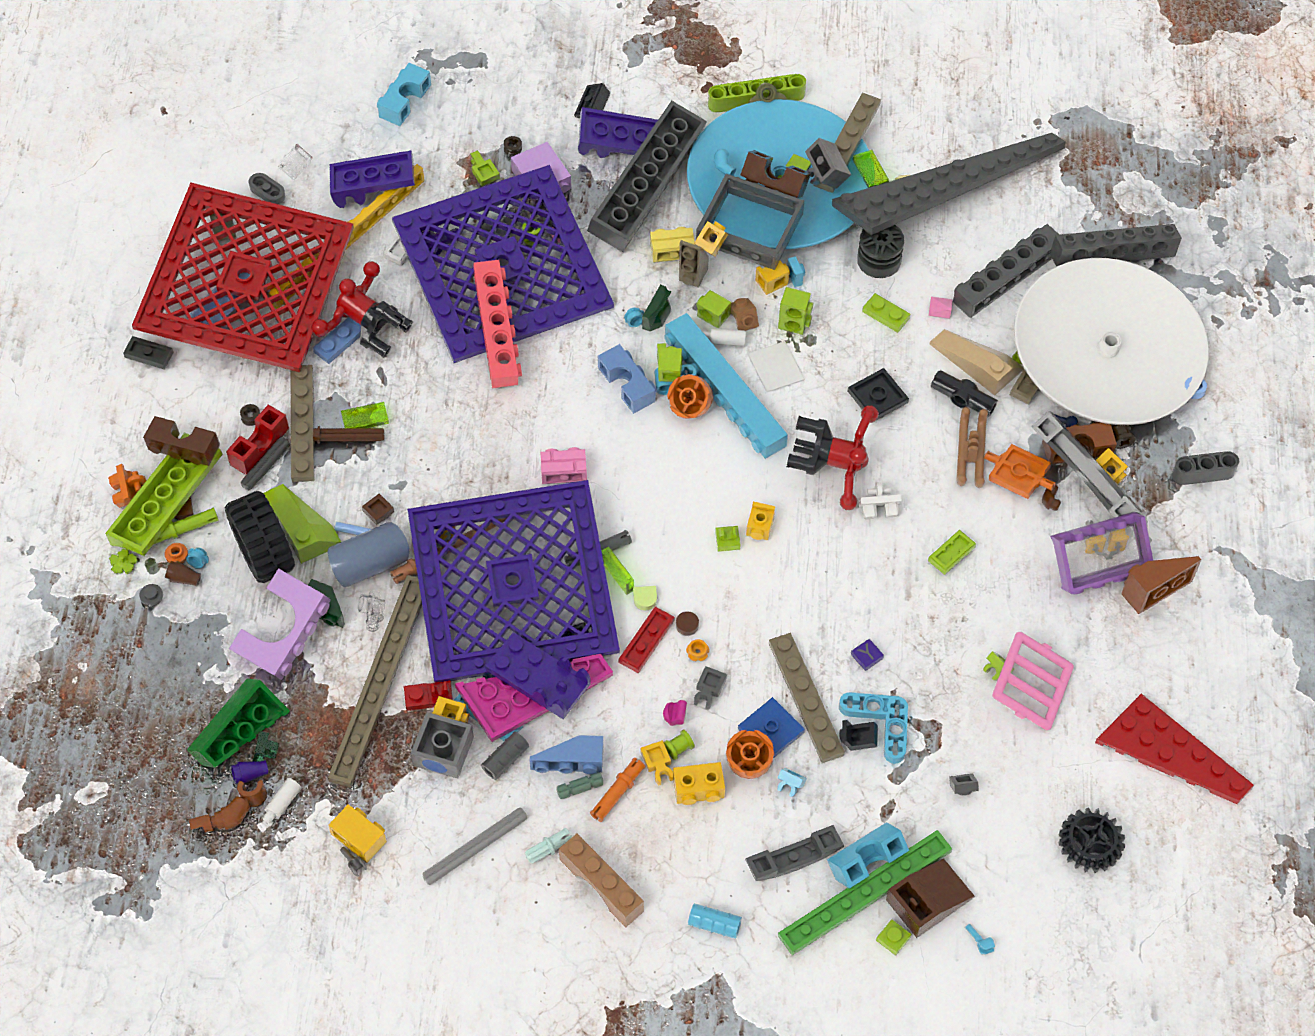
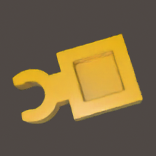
M663 740L641 747L640 752L648 772L656 771V783L661 785L660 776L663 774L667 775L670 781H673V771L667 767L671 765V759Z

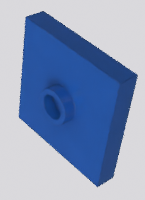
M773 697L738 725L739 731L758 730L767 735L773 743L774 758L805 733V728Z

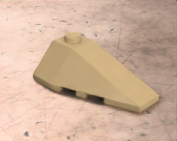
M945 329L930 341L931 346L993 395H996L1024 369L1023 366L1007 354Z

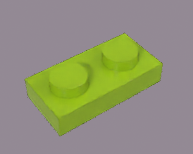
M876 293L867 301L862 310L863 313L897 333L910 319V313Z

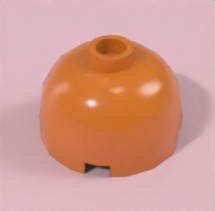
M688 374L678 377L672 382L667 397L670 401L671 410L677 416L691 419L698 418L709 410L713 400V393L709 383L702 377Z
M741 730L734 734L727 744V763L733 773L741 778H759L767 773L773 763V743L761 731Z

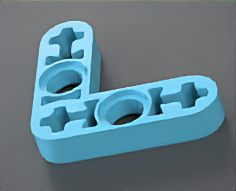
M852 692L843 694L839 701V710L843 715L885 720L884 757L893 764L902 762L907 746L908 703L906 700L899 696ZM847 701H852V708H847ZM860 701H863L862 710H860ZM869 702H876L879 704L880 709L870 711L867 708V704ZM894 705H899L900 711L898 718H894ZM893 725H898L902 728L903 732L895 735L890 732L889 728ZM893 742H898V755H893Z

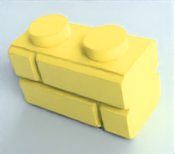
M678 227L673 230L657 229L654 232H650L653 262L679 260L680 241L683 240L691 244L695 242L693 229Z

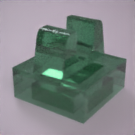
M259 732L252 761H263L264 757L276 758L279 743L268 740L269 733Z

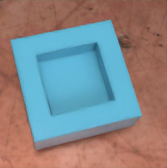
M796 256L788 258L789 277L794 287L801 286L803 284V276H805L804 266L802 263L799 264Z

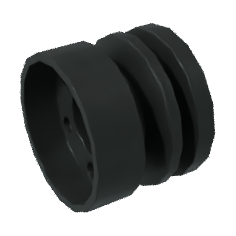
M893 225L873 235L864 229L862 230L857 254V264L861 271L874 278H886L899 270L904 247V235L901 229Z

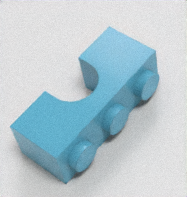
M408 63L399 72L394 83L389 85L385 95L379 98L377 102L379 118L401 126L411 113L409 99L405 97L409 95L419 98L423 97L431 86L430 71Z
M886 822L833 855L827 861L835 879L846 887L851 888L869 876L866 869L869 864L878 860H885L890 863L908 852L909 849L901 830Z

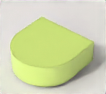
M656 586L633 587L634 604L638 609L646 611L655 607L657 603Z

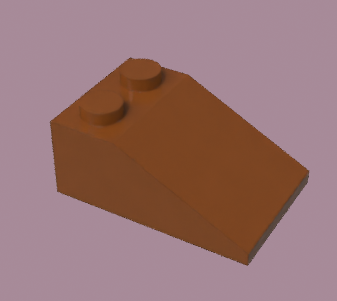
M1199 556L1147 561L1142 565L1136 564L1128 571L1129 575L1124 582L1125 586L1122 595L1134 610L1140 614L1190 584L1202 559Z

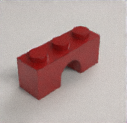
M269 404L254 419L255 429L248 439L239 436L226 451L230 466L245 475L271 446L289 430L286 414Z

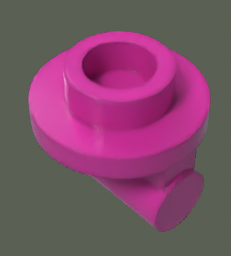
M679 700L676 703L669 702L666 704L663 710V717L670 726L684 724L687 702Z

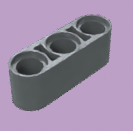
M1231 451L1183 456L1178 458L1171 474L1172 479L1179 485L1229 480L1236 472L1239 457Z

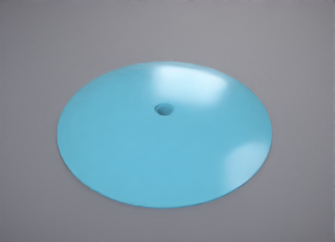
M775 99L771 102L756 101L723 113L706 126L690 151L687 165V181L695 204L704 215L725 176L724 173L715 167L714 155L717 150L725 149L728 151L727 163L736 168V172L733 175L735 177L746 180L740 174L748 152L753 150L773 157L771 171L778 177L779 175H784L786 164L793 154L809 160L805 151L818 138L835 143L846 121L816 105ZM863 139L847 166L851 176L838 188H835L833 193L815 187L810 183L814 176L809 178L803 197L798 198L804 200L803 215L786 249L804 248L820 244L838 236L854 224L852 220L832 206V199L840 197L844 193H854L874 186V164ZM728 194L714 222L716 221L726 227L724 231L726 233L776 249L792 215Z

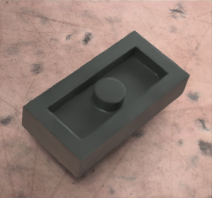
M132 336L123 352L124 357L164 370L174 353L172 347Z

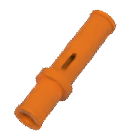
M633 758L625 770L617 774V780L593 810L590 811L594 819L602 822L626 790L633 787V781L645 769L642 761L638 760L636 762L637 758Z

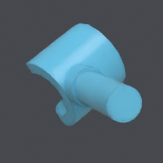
M971 924L965 927L977 942L981 954L994 952L995 944L991 937L982 939L981 935L977 933Z

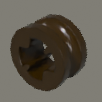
M509 136L504 140L505 154L515 156L521 153L522 141L519 137Z
M254 404L244 405L240 410L242 423L247 426L255 425L254 419L260 414V409ZM252 412L253 417H248V413Z

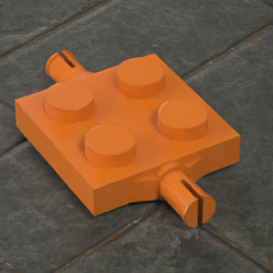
M1013 444L1000 456L990 451H987L984 456L985 460L995 464L994 469L989 474V481L1024 498L1029 499L1034 490L1039 486L1052 491L1056 485V482L1044 478L1050 469L1051 462Z

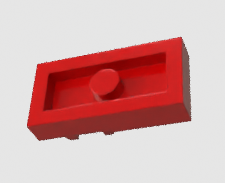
M451 681L403 686L406 711L434 708L439 696L453 700Z

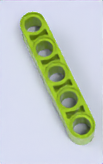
M789 74L714 85L708 90V108L712 112H725L748 104L749 100L756 95L757 88L763 83L772 84L777 92L784 94L787 100L799 101L805 96L806 78L801 74ZM768 89L763 91L764 97L769 95Z

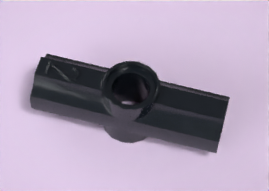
M942 370L936 373L931 383V388L950 397L952 403L957 407H969L977 412H980L981 409H986L988 411L987 417L991 416L998 402L997 399L978 390L977 385L971 380H959Z

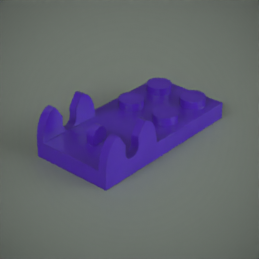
M582 107L580 112L578 152L581 155H585L591 149H596L599 158L608 156L610 152L635 155L658 119Z
M411 150L329 164L330 195L334 204L339 208L345 207L346 197L348 196L353 197L357 204L362 205L366 200V193L415 185L413 154Z
M514 632L486 665L487 672L563 720L590 686L591 682L590 675L584 668L578 671L573 670L568 658L561 657L557 660Z

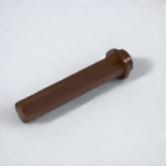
M321 426L313 428V441H318V444H321V441H383L385 438L383 428H321Z

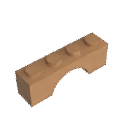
M578 833L559 848L560 861L575 876L586 880L598 892L609 911L625 928L644 912V901Z

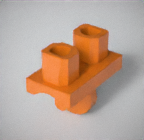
M123 464L117 465V473L108 477L111 487L115 490L119 488L121 490L112 495L113 503L119 508L127 506L147 481L145 476L138 474V471L125 470Z

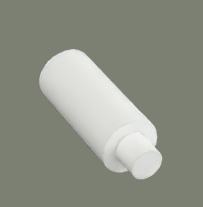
M711 328V332L703 331L712 344L745 346L746 331Z
M287 778L265 807L266 814L262 819L268 824L274 818L279 819L302 787L293 779Z

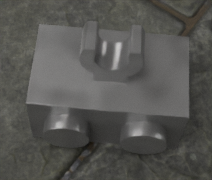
M818 138L805 151L813 168L807 170L811 173L810 177L814 176L810 181L811 184L818 185L822 183L838 188L851 176L835 143Z

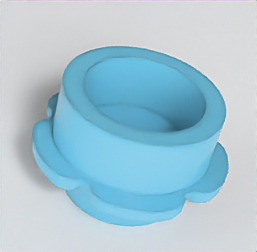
M635 307L630 308L624 315L625 322L630 327L640 326L644 311Z
M189 549V555L186 560L190 566L200 569L209 562L204 549Z

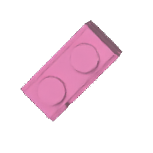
M572 447L568 450L558 451L551 448L545 452H540L542 484L587 480L585 449Z

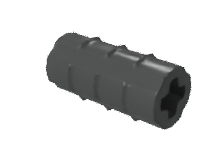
M513 732L481 764L482 769L492 779L497 780L529 748L528 742L518 732Z

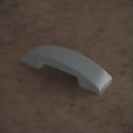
M834 825L813 832L809 838L770 853L768 850L747 857L745 860L755 881H762L783 876L814 864L844 847V844Z

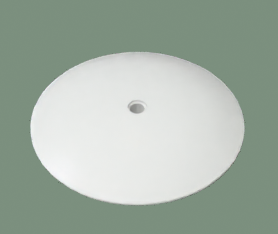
M1088 258L1059 265L1043 274L1030 286L1019 304L1015 317L1014 338L1020 361L1031 380L1056 404L1080 417L1092 421L1114 425H1135L1166 417L1190 400L1199 388L1206 373L1209 357L1207 334L1201 318L1192 303L1177 287L1164 277L1131 262L1109 258ZM1192 377L1189 387L1186 389L1185 381Z

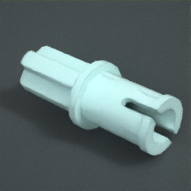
M563 828L549 838L544 837L542 842L525 851L527 860L530 863H535L549 854L554 855L557 849L572 838L570 835L561 839L570 832Z

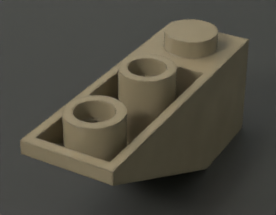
M681 240L679 281L699 288L708 270L709 256L702 247Z

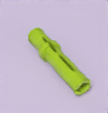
M214 507L176 522L171 521L154 544L170 538L176 539L178 535L219 521Z

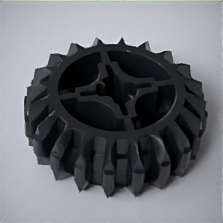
M1089 807L1085 809L1084 813L1079 809L1075 815L1070 814L1068 816V821L1065 820L1062 823L1063 829L1059 831L1061 839H1059L1058 843L1059 846L1063 847L1061 850L1062 855H1068L1067 863L1073 860L1076 862L1075 869L1082 865L1084 866V872H1088L1089 867L1093 869L1094 873L1098 872L1099 867L1105 872L1109 865L1113 867L1117 862L1116 860L1121 858L1122 851L1125 848L1123 843L1125 835L1121 834L1122 826H1115L1116 818L1108 819V812L1101 815L1099 808L1094 813L1091 812ZM1102 831L1107 835L1110 843H1108V839L1103 837ZM1096 834V837L1094 839L1095 841L1091 842L1090 845L1087 846L1089 843V839H1092L1093 836ZM1073 837L1081 844L1082 850L1076 845ZM1090 853H1098L1100 855H1091Z

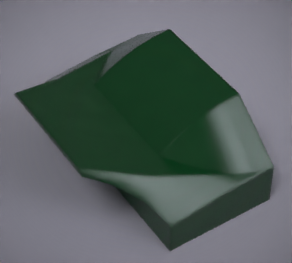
M660 284L642 316V329L653 331L664 325L671 312L668 300L671 291L667 290L666 286Z

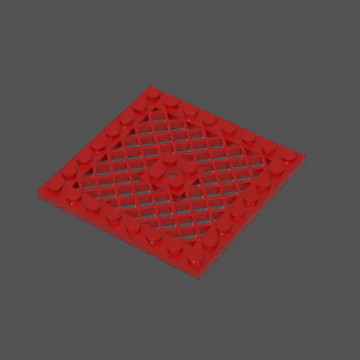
M190 182L132 323L133 330L300 372L314 336L311 328L312 324L321 317L354 229L353 223ZM215 214L217 219L207 223L205 218ZM235 219L237 224L227 228L225 223ZM200 220H201V222L203 223V225L200 226V227H198L199 222H200ZM255 224L257 230L248 233L245 228ZM221 225L223 231L213 234L211 229ZM275 229L278 235L268 238L266 233ZM241 230L244 236L234 240L232 234ZM207 231L210 237L200 241L198 235ZM296 234L299 240L289 244L286 238ZM262 235L265 241L255 245L252 239ZM228 236L230 242L220 246L218 240ZM194 238L195 241H196V243L190 245L191 242H192V239ZM317 240L319 245L309 249L307 243ZM282 241L285 246L275 250L273 244ZM248 242L251 247L241 251L238 246ZM212 243L217 247L209 252H206L204 248ZM303 246L305 252L296 255L293 250ZM269 247L271 253L261 256L259 251ZM235 248L236 252L230 251V253H229V255H228V258H227V256H226V254H225L224 252H226V251H228V250H230V249ZM199 249L203 253L196 258H192L190 254ZM289 252L292 258L282 262L279 256ZM319 253L318 259L316 260L314 255ZM221 254L223 260L213 264L211 258ZM187 256V258L189 259V261L183 263L185 257ZM309 257L312 263L303 267L300 261ZM275 258L278 264L272 266V261L270 260ZM207 260L210 266L199 270L197 265ZM296 263L299 269L289 273L286 268ZM193 267L195 273L185 276L183 271ZM223 268L222 273L220 275L217 270ZM282 270L285 276L275 280L272 274ZM313 270L311 277L309 278L307 273ZM214 272L216 278L206 282L203 276ZM246 272L250 274L247 279L239 278L241 273ZM178 274H180L182 279L176 281ZM303 275L306 281L296 285L293 279ZM269 277L271 282L265 284L267 278ZM200 278L202 284L192 288L190 282ZM289 281L292 287L282 291L279 286ZM186 285L188 291L178 295L175 289ZM216 286L218 292L213 294L210 288ZM275 288L278 294L268 298L265 292ZM306 288L304 296H302L300 291ZM206 290L209 296L199 300L196 294ZM172 291L175 297L169 299V296ZM296 293L299 299L289 303L286 297ZM227 295L230 301L219 305L217 299ZM262 295L264 300L254 304L252 300L259 301V298ZM193 297L194 303L187 306L183 304V300ZM282 300L285 305L275 310L272 304ZM248 301L250 307L240 310L238 305ZM213 302L216 307L206 312L203 306ZM179 303L181 309L171 313L168 307ZM268 306L271 312L261 316L258 310ZM234 307L237 313L226 317L224 311ZM299 307L297 314H295L293 309ZM199 308L202 314L191 318L189 312ZM289 311L292 317L282 321L279 315ZM220 313L222 320L212 323L210 318ZM255 313L257 318L247 323L245 316ZM275 318L278 324L268 328L265 322ZM241 319L243 325L233 329L230 323ZM206 320L208 324H204V323H200V322ZM261 324L264 330L254 334L251 328ZM227 325V327H228L229 330L223 329V328H221V327ZM292 325L289 333L286 327ZM282 329L285 336L275 340L272 334ZM268 336L270 340H266V339H262V338Z

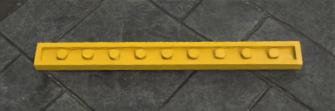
M416 164L414 166V186L386 190L383 194L378 195L375 201L368 207H364L354 219L348 221L353 223L354 229L346 249L425 181L424 171L420 165ZM319 253L314 255L316 260L318 259ZM306 258L302 261L301 265L304 267L311 264L312 261L310 258ZM313 270L307 273L309 278L311 277ZM303 275L293 279L296 285L306 281ZM288 281L279 287L284 291L292 286ZM275 288L268 292L269 297L278 294ZM294 293V294H292V295L286 297L287 300H289V299H290L292 296H294L296 293ZM279 300L272 305L278 309L284 302Z

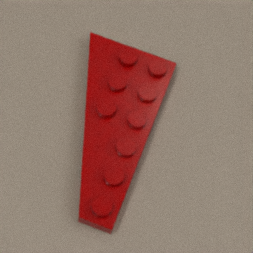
M1142 693L1095 741L1098 745L1111 747L1121 755L1125 753L1138 759V762L1172 777L1175 775L1187 780L1186 783L1193 786L1196 784L1206 788L1210 793L1235 804H1238L1254 786V784Z

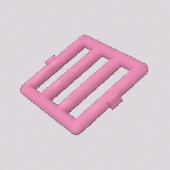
M1017 632L992 696L997 701L1014 710V715L1021 719L1027 718L1041 728L1050 730L1074 665L1051 650L1052 647L1048 644H1040L1023 632ZM1021 645H1026L1063 668L1060 679L1019 655ZM1014 663L1055 687L1056 690L1053 698L1048 697L1011 674ZM1007 682L1047 706L1048 711L1045 718L1004 694Z

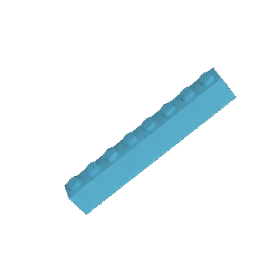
M686 313L666 324L664 338L667 344L676 348H682V361L692 365L696 369V376L702 377L709 383L716 404L725 409L729 420L738 425L742 436L747 437L752 442L753 449L757 453H761L766 459L787 446L788 434L691 317Z

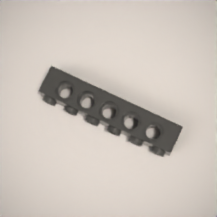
M1048 224L1042 228L1035 229L1028 238L1021 239L1014 248L1006 250L996 261H990L982 271L975 272L968 281L958 284L954 289L953 303L968 317H973L1052 259L1050 252L1055 235L1060 234Z
M1175 224L1055 235L1050 255L1056 267L1071 261L1088 258H1109L1122 261L1168 258L1176 256L1182 238Z

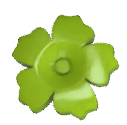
M123 548L117 553L118 556L111 555L109 560L111 566H113L111 570L114 573L122 574L124 570L128 574L132 572L134 564L138 562L137 556L132 553L129 554L128 549Z

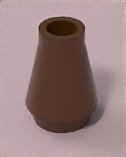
M171 561L166 570L165 578L169 579L172 583L197 587L201 579V573L194 571L179 561Z

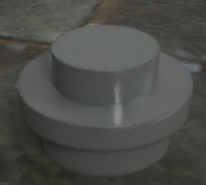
M148 584L140 590L139 597L143 604L152 607L161 602L163 591L156 584Z

